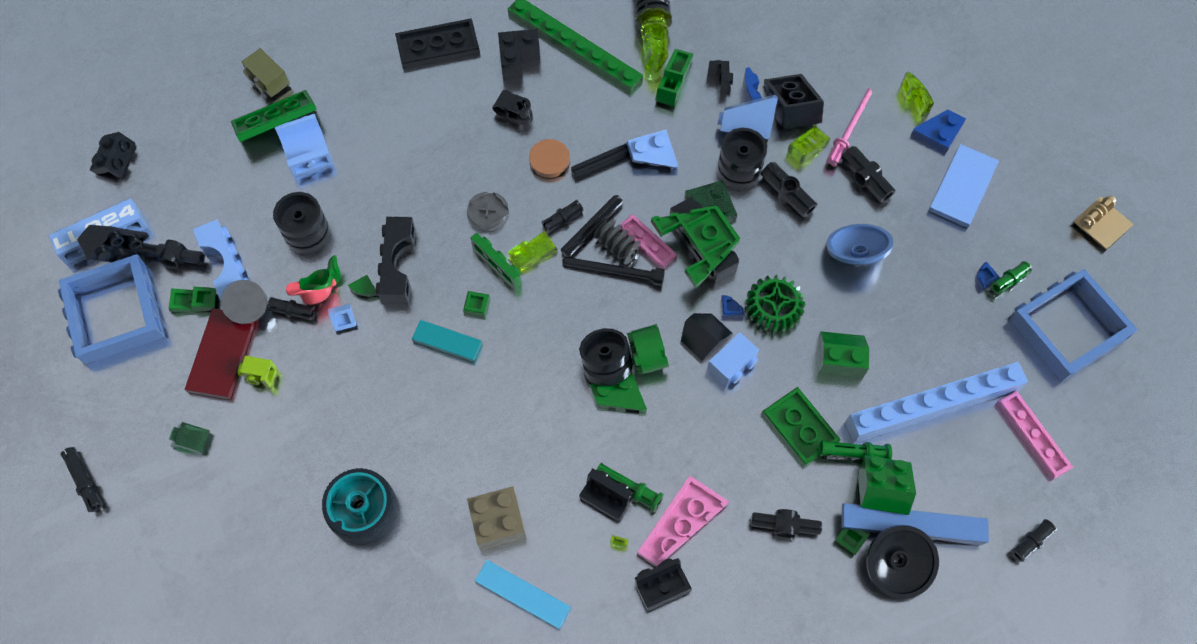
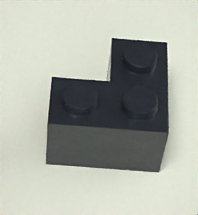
M538 29L498 32L503 80L523 78L521 61L540 60Z

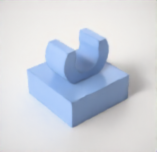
M350 304L328 309L335 331L357 326Z

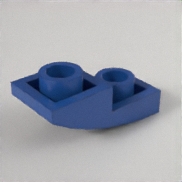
M750 67L745 69L743 79V93L746 102L762 98L761 94L757 91L759 78L752 72Z

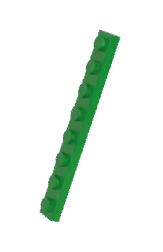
M516 0L508 8V14L531 29H538L539 34L629 92H632L643 80V74L527 0Z

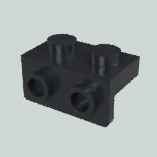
M120 132L104 135L99 141L100 146L97 153L91 160L90 171L95 174L110 172L117 177H122L135 147V142Z
M592 468L587 476L586 485L579 494V498L619 521L631 502L633 492L630 491L626 484L617 483L610 479V476L604 471H597Z
M671 558L666 559L658 567L652 570L650 568L644 569L635 577V586L647 611L692 591L681 568L679 558L674 560Z

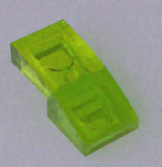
M907 72L901 83L906 100H915L921 116L929 115L934 104L931 95L917 77Z
M543 231L528 243L524 240L510 250L508 254L519 270L552 254L557 250V247L547 233Z

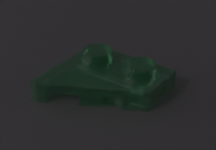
M723 180L685 191V198L693 197L695 202L701 204L702 208L717 205L728 221L737 219V212Z

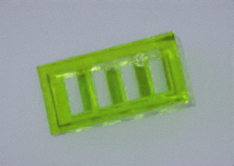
M815 126L790 143L787 152L803 164L826 145L831 138ZM814 134H816L822 140L820 141L816 136H814Z

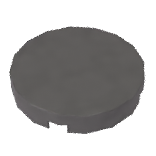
M481 192L469 201L467 217L471 225L477 230L485 232L495 231L507 222L509 216L508 204L504 197L498 193Z
M238 280L229 284L223 291L221 308L225 316L231 321L239 324H251L264 315L267 308V296L257 283L249 280Z

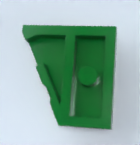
M632 371L624 381L616 385L598 386L593 383L589 384L598 408L608 409L612 407L616 410L625 411V409L639 410L640 413L647 412Z

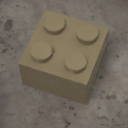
M513 486L467 498L476 541L480 551L526 538Z

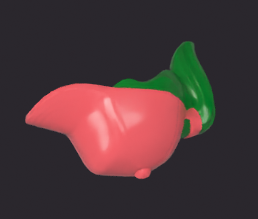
M333 255L329 259L327 269L316 270L308 277L301 278L299 282L289 283L286 287V293L290 296L299 295L302 301L308 305L318 304L326 300L332 291V287L337 285L341 279L337 256Z

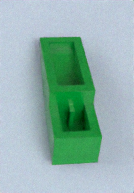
M679 49L674 50L657 88L655 101L675 106L694 56L693 53Z

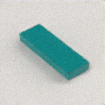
M423 320L419 321L412 337V341L473 363L482 345V340Z

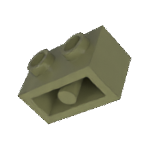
M261 48L241 61L245 69L243 70L244 75L248 80L255 81V85L261 93L266 92L270 97H273L290 84L285 71Z

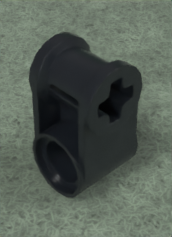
M508 90L501 91L492 107L497 115L521 124L529 123L533 118L529 99L513 94Z

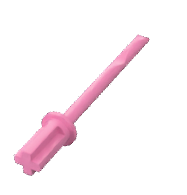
M870 88L867 89L843 136L833 141L834 147L826 160L827 164L835 167L843 152L849 148L847 139L872 94Z

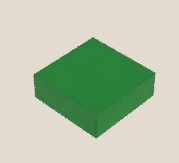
M468 291L463 313L485 317L490 299L489 294Z

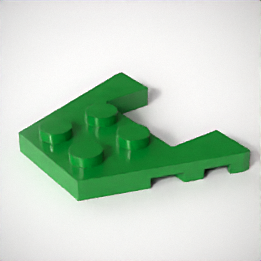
M717 205L693 209L688 213L678 214L676 212L659 218V216H654L651 218V223L660 237L680 227L702 258L701 261L685 269V274L695 288L740 243L741 238Z

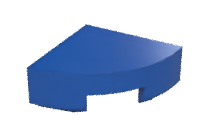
M986 261L977 272V285L983 291L1000 277Z
M721 296L722 318H744V309L730 296Z

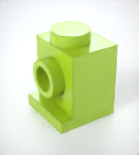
M245 355L243 363L241 362L238 367V375L243 376L246 382L259 385V383H263L266 388L271 389L277 367L272 360Z

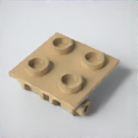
M1100 196L1073 221L1106 250L1134 225L1114 208L1116 198L1113 196H1106L1104 199Z

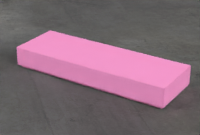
M634 214L630 215L620 224L622 226L620 233L627 230L628 235L626 238L633 235L635 237L632 242L633 244L639 240L641 242L639 250L658 268L665 269L677 258V254Z

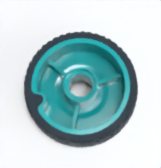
M356 468L340 473L329 483L323 494L322 512L327 525L337 536L352 543H368L380 538L390 529L396 517L397 502L394 491L385 478L372 470ZM364 500V503L360 508H353L354 504L357 501Z

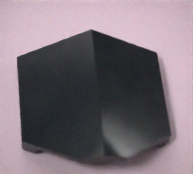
M694 313L684 323L680 343L702 363L730 338L733 333L712 313Z

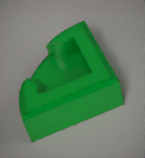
M368 275L348 284L350 290L356 295L376 296V289Z

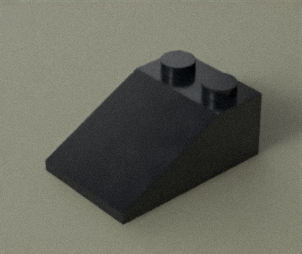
M802 74L764 79L768 96L776 95L778 97L775 117L783 129L791 130L795 127L813 126L814 124L822 123L824 101Z

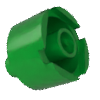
M657 324L627 333L638 374H646L669 367Z

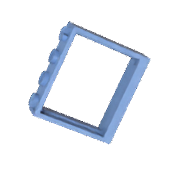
M137 254L59 280L60 289H58V294L64 303L62 312L69 325L66 327V331L73 343L71 352L74 358H78L84 364L164 338L146 265ZM132 272L146 326L86 346L73 291Z
M1085 269L1078 273H1075V271L1069 273L1064 277L1062 283L1057 281L1047 288L1048 291L1046 293H1037L1030 299L1031 302L1027 305L1024 302L1014 309L1015 313L1010 318V321L1061 382L1123 343L1138 331L1134 324ZM1076 284L1118 333L1069 363L1028 313Z

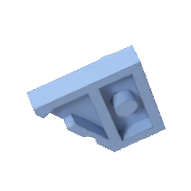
M666 130L627 140L626 142L632 162L648 163L651 166L657 167L659 165L671 167L673 170L679 167Z

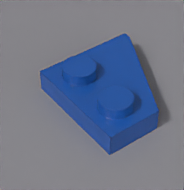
M946 110L916 126L911 134L947 152L966 118Z

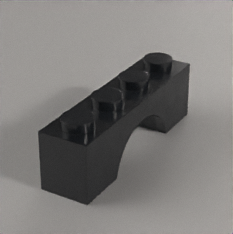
M386 217V224L382 225L384 244H380L382 263H378L380 282L376 283V295L380 297L382 303L408 304L410 283L407 275L395 268V261L403 250L414 246L415 225L412 217Z

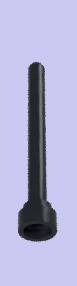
M570 257L562 259V263L566 266L650 279L653 285H663L665 269L656 267V269L648 271Z

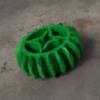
M776 274L773 279L767 275L765 280L760 278L757 284H752L751 290L747 293L748 299H746L745 304L748 306L747 313L751 314V321L758 320L756 323L757 327L763 324L765 331L771 327L773 333H775L778 328L784 332L786 326L791 329L794 323H799L800 317L804 314L803 308L806 303L802 301L804 294L799 293L800 286L793 287L794 280L788 283L786 282V276L779 280ZM772 291V294L760 297L762 294ZM792 310L790 313L784 316H779L780 312Z

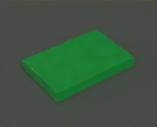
M799 387L790 391L761 413L803 467L821 456L819 454V443L821 440L830 442L841 441Z

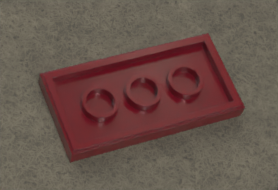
M212 308L184 390L188 393L230 400L238 378V367L243 362L255 322L239 324L225 316L223 310Z

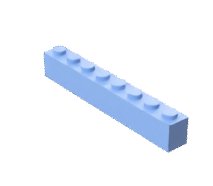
M1015 362L852 413L845 421V425L854 444L1009 395L1016 390L1018 392L1028 383V380L1019 362Z

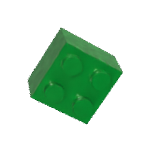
M864 455L858 474L861 508L909 515L916 496L911 462Z

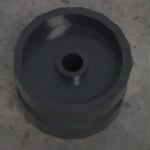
M743 127L728 132L722 140L718 164L721 172L727 178L738 182L751 181L756 178L763 169L767 154V144L764 137L753 129Z
M293 192L283 196L275 205L273 220L284 240L290 245L297 247L311 246L324 236L327 229V220L317 199L311 194Z
M603 328L589 333L581 341L579 352L585 375L591 383L598 386H612L621 383L630 375L633 363L627 337L622 332Z

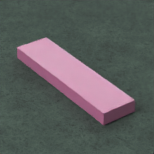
M1017 390L996 403L1051 480L1073 468L1072 464Z

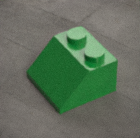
M820 331L818 374L863 378L869 370V346L865 336Z

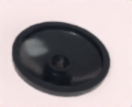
M910 525L891 526L880 532L870 544L866 558L867 571L873 584L886 595L898 599L913 598L925 592L934 582L939 569L938 551L932 539L922 530ZM899 554V561L894 562V557Z

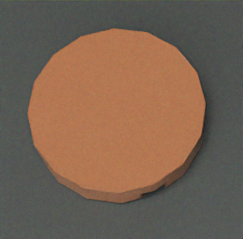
M542 140L531 148L529 153L530 167L541 177H557L564 170L568 169L570 163L569 150L566 145L558 140Z

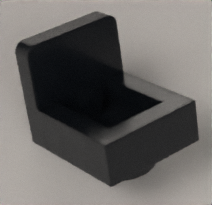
M709 61L708 76H719L720 93H728L729 85L733 84V73H730L729 61Z

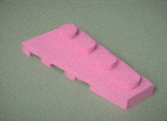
M689 476L637 554L653 566L658 567L661 562L671 556L727 506L729 501L692 476Z

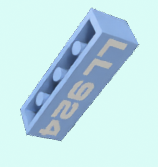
M130 198L106 210H101L86 219H81L66 228H61L50 234L49 237L57 256L68 265L85 257L77 238L89 225L112 226L134 231H142L148 227L140 209Z

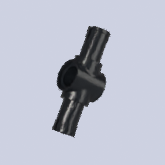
M166 240L165 244L161 243L159 245L142 243L138 248L141 256L154 257L161 264L176 268L179 264H184L185 262L202 265L205 261V254L202 251L188 250L182 243L175 240Z

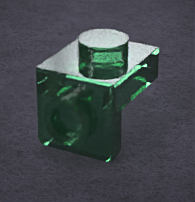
M181 422L178 427H173L169 440H172L170 447H180L202 453L210 430Z

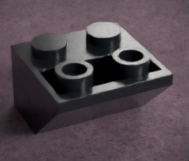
M89 225L77 238V241L87 259L115 262L130 257L149 235L146 232L118 227Z

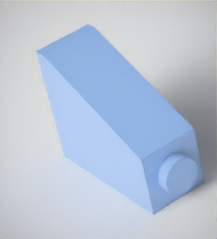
M772 95L725 107L724 113H719L717 125H721L720 131L730 132L737 128H750L759 132L764 139H769L778 97Z

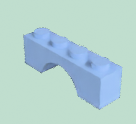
M217 219L194 228L193 232L199 247L206 256H217L224 259L223 270L219 277L213 281L221 301L223 291L229 284L238 280L248 279L247 277L243 278L244 267L240 260L236 261L235 255L238 253L233 242L229 243L228 238L231 237L226 225L221 226Z

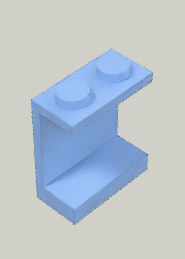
M315 114L303 116L300 119L275 127L293 177L333 164Z

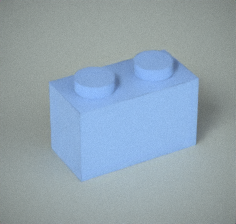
M740 332L709 361L707 370L724 386L727 387L731 382L735 384L743 376L742 372L746 368L751 369L758 362L757 356L760 350Z

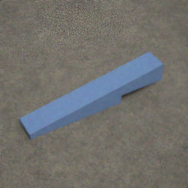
M842 504L841 528L880 533L891 526L910 525L925 532L932 540L936 539L977 546L989 543L987 518L913 510L910 511L909 515L861 508V505Z

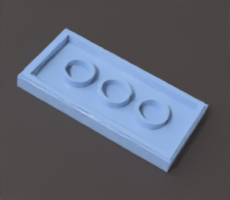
M960 144L929 211L968 228L999 160Z

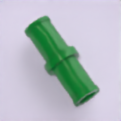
M1022 261L1012 270L1008 269L1003 273L1002 277L991 283V289L994 293L1001 294L1010 286L1017 285L1020 279L1032 272V269H1029L1031 265L1026 261Z

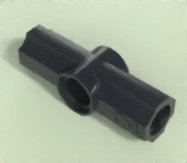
M851 146L842 154L841 159L854 172L856 182L861 187H867L880 203L886 202L895 194L896 190L883 177L879 164L875 161L870 162L856 146Z
M770 162L761 171V176L778 192L780 200L789 203L802 217H807L817 207V203L800 187L799 180L794 176H789L776 162Z

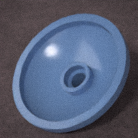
M853 224L841 227L831 233L827 239L829 254L836 260L849 265L876 263L888 256L893 249L891 234L881 227L870 224Z

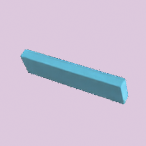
M486 560L475 579L477 584L560 630L571 609V606L489 560Z

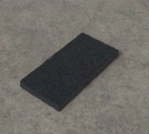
M472 18L395 33L403 69L480 53Z

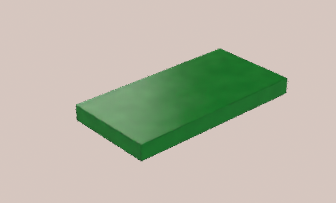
M303 90L230 122L239 142L313 112L317 108L307 90Z

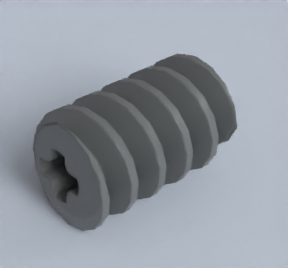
M615 219L602 223L596 229L594 238L599 239L601 244H605L608 250L611 249V253L617 255L618 259L623 260L625 265L629 264L638 254L641 242L638 240L633 244L632 242L635 237L631 235L626 238L628 235L627 230L620 233L622 226L619 224L614 227L616 224Z

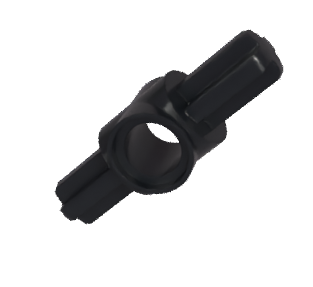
M779 509L775 511L774 515L754 512L751 516L752 526L773 529V533L778 537L795 538L799 533L820 535L822 532L821 521L802 519L798 512L794 510Z

